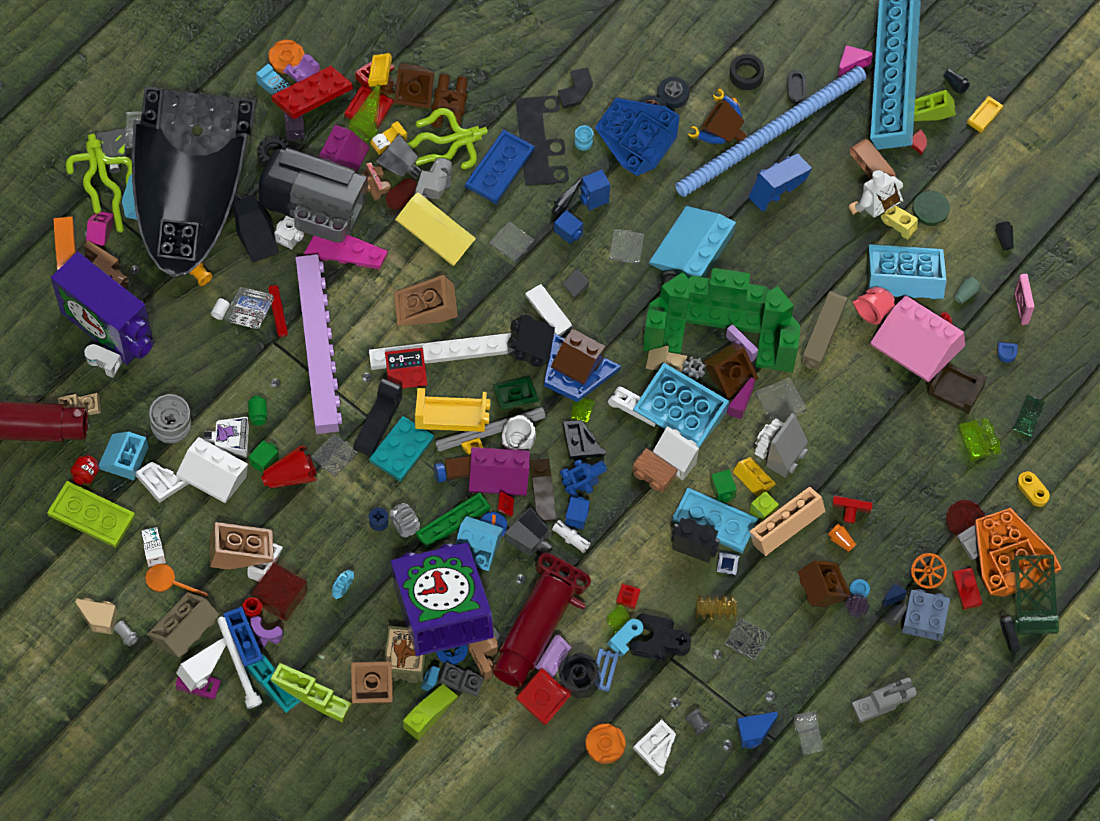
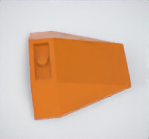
M1012 508L975 520L981 577L990 595L1005 597L1041 584L1062 569L1054 552Z

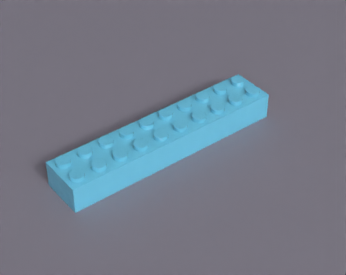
M879 0L870 138L877 150L911 146L913 143L921 0Z

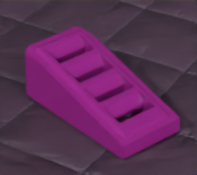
M754 378L748 380L729 404L728 415L738 419L743 417L754 389Z
M178 676L175 686L176 690L215 700L221 680L209 676L208 683L202 690L196 688L190 691ZM209 683L213 684L210 693L207 692Z

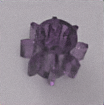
M855 593L853 597L849 596L844 605L848 607L847 613L857 618H860L862 614L866 615L870 608V604H867L868 598L858 593Z

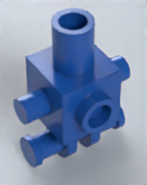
M577 460L574 462L575 468L570 471L564 469L559 472L563 478L562 484L567 486L565 488L566 493H569L570 498L579 497L576 492L577 489L586 491V494L594 492L592 486L600 483L597 476L606 472L607 467L603 461L590 465Z

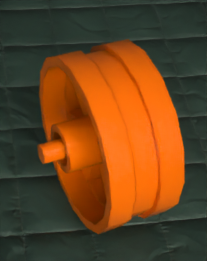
M932 553L922 554L912 564V577L919 586L933 589L945 581L947 567L943 559L938 555ZM932 557L930 565L927 566L922 558ZM937 558L942 565L933 568L934 560ZM919 560L924 565V569L915 568ZM944 568L943 577L936 574L934 571ZM915 572L925 573L919 580L915 576ZM933 575H934L935 577L941 579V580H940L937 584H935V585H933V583H932V576H933ZM926 576L929 577L930 586L921 583Z

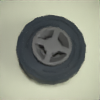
M666 78L660 82L657 88V97L666 103L667 108H680L689 99V87L681 78Z

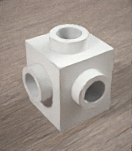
M287 215L283 221L281 220L278 223L275 231L276 242L291 250L304 236V232L294 227V218H290Z

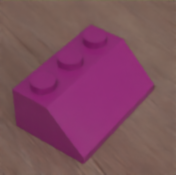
M335 125L318 157L354 168L358 172L370 147L353 131Z
M472 447L468 492L491 494L504 492L507 495L526 496L530 451Z

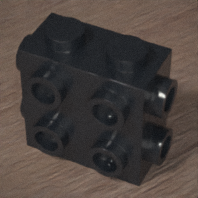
M521 315L514 319L510 326L512 331L507 342V355L514 357L515 360L528 362L534 367H541L548 363L555 327L550 326L547 322L532 319L529 315Z
M681 518L679 524L675 523L671 542H673L672 550L708 563L711 557H716L720 539L717 538L718 531L714 527L709 525L703 526L689 518Z

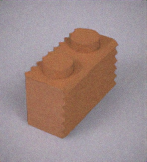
M646 448L633 464L632 472L639 480L648 482L655 491L660 490L664 493L677 477L678 469Z

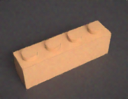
M808 487L749 531L753 545L765 556L826 512L822 497L811 487Z

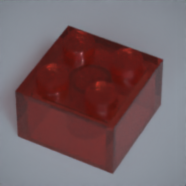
M273 563L252 592V597L261 601L262 608L287 621L307 593V581L280 565Z

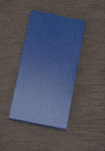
M503 129L465 183V188L497 204L535 150V146Z

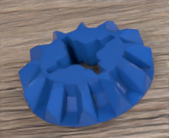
M467 645L454 647L453 649L457 648L454 656L450 652H446L449 649L438 651L436 655L441 662L457 665L459 662L464 661L468 647Z

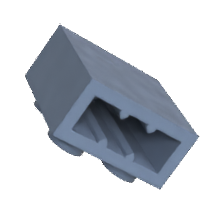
M921 589L911 590L902 633L941 641L950 598L942 594H929Z

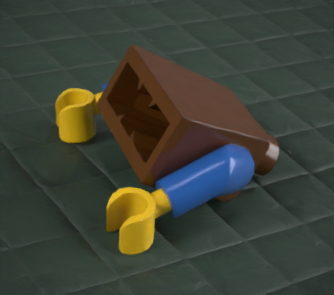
M718 89L717 92L721 96L716 97L713 94V100L717 104L700 127L702 131L699 132L697 127L692 126L691 129L696 130V134L691 135L688 133V135L692 139L698 137L700 140L710 144L731 142L733 138L738 142L743 141L746 133L740 130L744 120L742 119L739 105L730 97L724 96L723 91Z

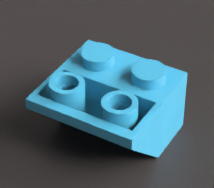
M131 432L112 434L98 465L99 469L135 480L136 471L139 470L148 450L147 438Z
M466 516L460 525L455 545L468 542L475 566L489 571L500 543L503 528Z

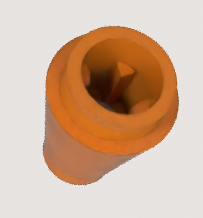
M837 524L828 533L830 540L847 552H850L856 545L844 526L841 527Z

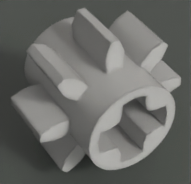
M691 356L688 361L683 362L682 366L685 368L681 373L697 381L699 377H703L705 374L702 370L706 365L702 364L701 358L693 359Z

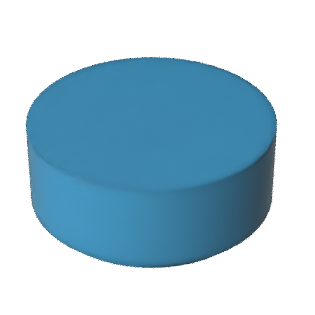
M857 579L852 582L850 593L854 598L864 599L869 594L870 587L865 580Z

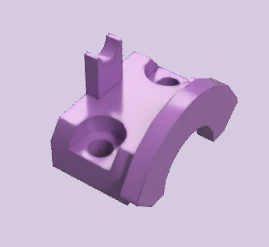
M305 54L297 66L292 67L289 64L285 67L284 72L296 82H299L319 72L320 67L310 55Z
M260 617L251 618L254 634L260 637L257 644L262 645L263 649L268 641L274 644L282 641L284 635L280 627L276 626L272 630H265L262 628Z

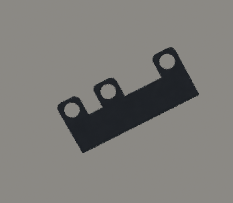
M558 96L516 98L519 136L522 140L535 146V150L523 165L525 186L567 182L569 180L568 168L566 166L549 167L548 156L565 154L564 140L561 138L546 140L543 113L560 110ZM547 99L555 100V108H546L545 101ZM553 142L561 144L562 149L559 152H553L550 149V145ZM557 169L563 170L565 177L563 179H556L553 176L554 171Z

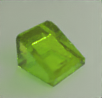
M586 398L581 399L579 402L575 401L572 407L571 418L589 422L595 401Z
M620 605L607 616L606 622L618 632L632 618L625 608Z

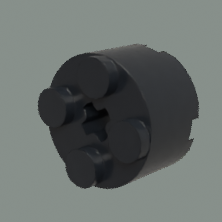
M575 653L566 657L560 664V681L563 688L571 696L589 698L597 691L601 683V673L597 663L590 655Z

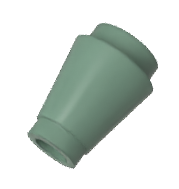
M973 277L965 279L954 299L959 304H963L979 292L980 283Z

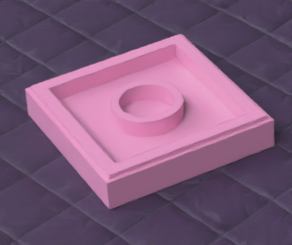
M1021 274L1014 294L1020 322L1022 325H1027L1034 310V302L1028 275Z

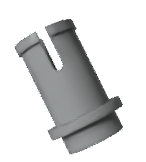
M120 621L114 626V630L121 636L125 645L132 646L137 642V634L132 632L124 621Z

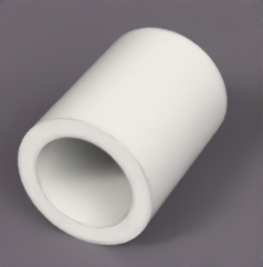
M219 298L211 315L218 320H222L230 303Z

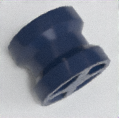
M383 508L372 509L369 513L371 529L374 531L385 530L389 523L388 513Z

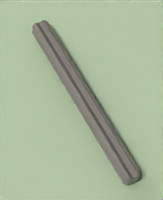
M540 407L518 415H522L530 420V422L545 418V411ZM515 416L485 425V432L465 431L437 440L435 442L438 451H443L478 437L481 439L502 432L507 421Z

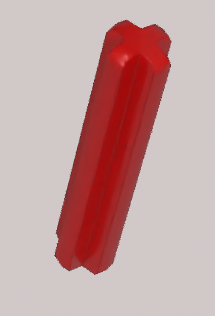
M277 285L269 286L268 290L277 334L279 337H286L288 331Z

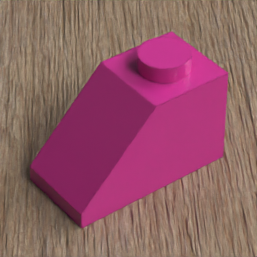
M101 212L100 214L94 213L87 222L86 242L89 240L96 246H103L107 243L114 222L113 213Z

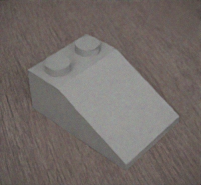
M793 413L772 440L766 467L784 478L789 473L793 474L795 472L798 460H803L808 452V449H806L808 440Z

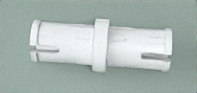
M561 520L552 529L562 536L566 543H571L582 553L591 544L578 535V531L570 529Z

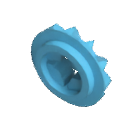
M347 570L339 575L332 587V596L338 599L346 594L354 579L353 571Z

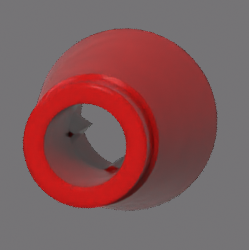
M254 597L246 599L242 605L244 613L250 620L253 617H259L262 610L261 601Z

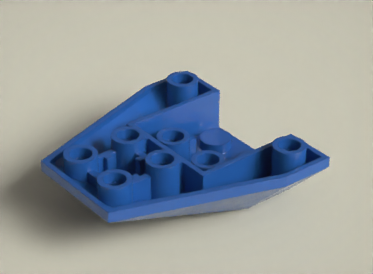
M615 98L595 126V129L622 167L638 176L655 169L677 138L680 116L665 106Z

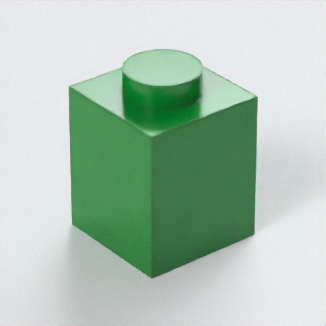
M263 440L248 457L250 466L264 475L263 471L279 460L278 448L274 444H268Z
M730 469L711 474L710 484L716 500L720 502L733 500L736 497L737 488Z

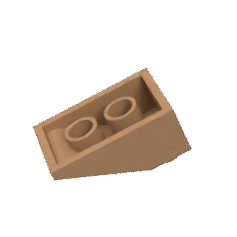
M444 275L394 292L398 326L440 323L458 317L455 287Z
M214 523L209 537L210 567L230 570L273 562L272 530Z

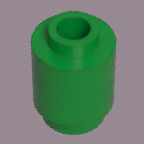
M262 396L251 397L247 401L248 418L251 421V425L260 426L266 424L268 419L266 399H263Z

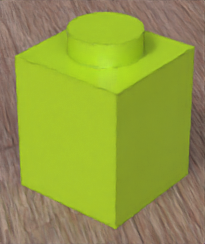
M765 491L751 503L750 513L754 517L759 518L758 521L761 523L778 510L779 504Z

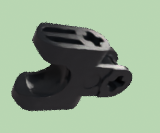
M644 613L637 616L636 619L641 621L643 629L650 631L653 637L646 642L634 641L629 648L632 655L656 661H666L667 654L685 656L689 653L691 637L685 631L673 629L674 621Z

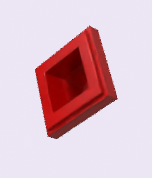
M500 492L496 508L512 517L514 498L504 492Z

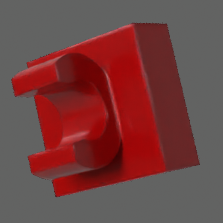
M622 584L616 604L635 609L641 589Z

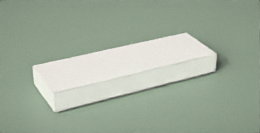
M541 284L525 293L526 298L542 319L550 326L555 327L554 334L561 336L573 329L571 322Z

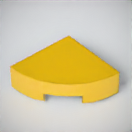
M479 437L461 443L463 450L469 455L472 447L483 448Z

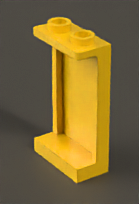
M418 388L415 429L485 432V424H489V413L486 410H490V399H486L487 392H483L482 399L425 397V388Z

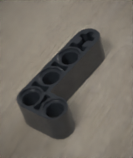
M383 378L378 387L377 400L355 440L354 451L369 457L376 451L402 400V385Z

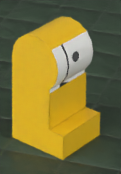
M398 121L391 124V128L382 134L376 135L371 140L370 144L380 156L398 135L407 142V132Z

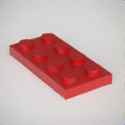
M329 66L272 95V102L294 120L352 90L353 85L336 69Z

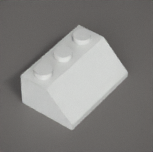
M198 437L187 450L176 477L226 503L246 479L248 464Z

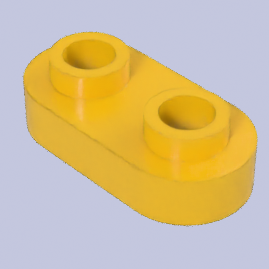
M1028 471L1021 473L1017 480L1019 489L1034 506L1042 507L1046 505L1050 497L1049 491L1034 473ZM1028 478L1031 482H1027L1025 479ZM1037 493H1041L1043 497H1039Z

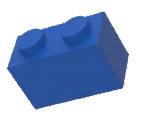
M603 170L582 178L580 200L583 205L587 206L589 211L609 203L610 183Z

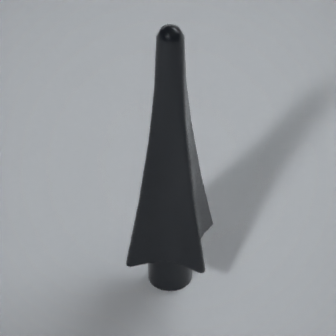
M579 178L571 188L554 201L555 206L551 211L553 215L558 216L560 212L563 214L566 211L574 193L582 183V178Z

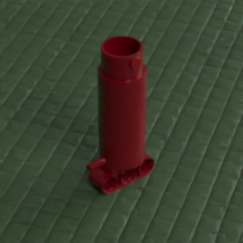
M0 402V440L64 442L65 439H86L88 427L87 408L66 407L65 404Z
M550 553L542 554L536 562L535 569L540 576L499 649L500 656L492 669V673L496 678L513 687H522L529 672L535 669L569 603L582 610L586 607V604L574 597V594H583L590 586L591 578L587 573ZM541 561H547L550 567H544ZM559 571L566 572L567 577H562ZM576 580H581L584 583V587L577 585Z

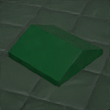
M530 376L493 384L496 400L501 410L539 401Z

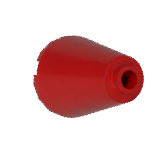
M304 445L297 447L263 471L264 475H261L264 485L269 486L271 489L317 481L318 478L314 476L317 473L310 455H305L304 453L307 450Z

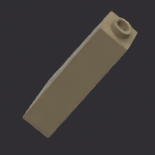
M829 291L803 354L801 364L807 368L820 369L843 317L847 297Z

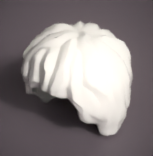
M522 415L510 418L502 431V444L508 450L529 451L536 440L533 423Z

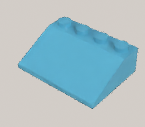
M686 206L649 261V264L664 272L675 271L678 274L683 272L688 278L691 276L705 278L733 236L736 222L718 213Z
M869 244L868 290L873 287H882L891 292L894 297L908 296L912 298L944 299L946 271L943 249Z
M663 363L633 411L664 429L667 427L672 430L676 429L681 433L682 437L692 440L700 448L728 411L729 401Z

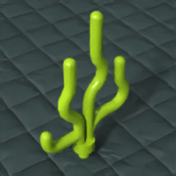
M439 108L429 117L416 121L415 125L419 128L429 125L439 116L445 115L448 117L450 125L455 132L444 137L425 132L417 135L411 142H408L407 144L413 149L426 139L437 144L455 141L450 146L447 154H430L420 157L414 163L416 166L435 161L437 158L451 160L457 149L463 145H466L470 159L463 162L461 168L468 169L475 165L477 154L473 142L482 140V136L488 134L486 127L479 129L478 126L463 129L459 127L454 113L446 108Z
M95 134L88 135L89 141L86 142L87 153L70 156L66 161V171L71 175L74 173V162L89 160L90 168L83 178V186L91 197L94 213L100 214L101 207L98 194L90 184V180L96 173L98 165L102 182L114 192L112 210L116 230L121 233L124 231L119 207L122 192L120 187L108 178L105 164H125L128 167L125 177L127 185L129 176L132 174V160L125 156H105L102 152L100 140H96Z

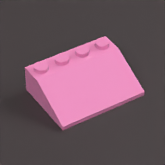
M905 296L892 309L870 342V345L929 382L965 347V336L962 330L908 296Z

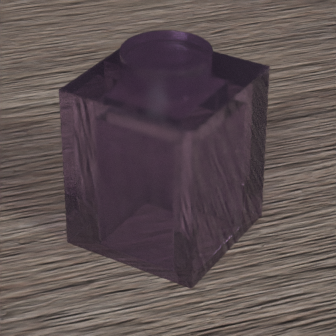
M284 112L287 140L305 138L303 115L293 120Z

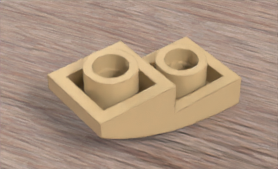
M97 393L81 397L73 394L58 398V404H65L66 407L87 408L88 415L101 413L100 396Z

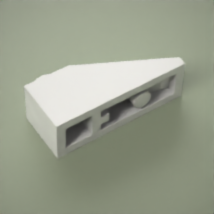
M224 638L180 665L177 675L190 691L196 688L201 689L208 683L207 680L226 646Z

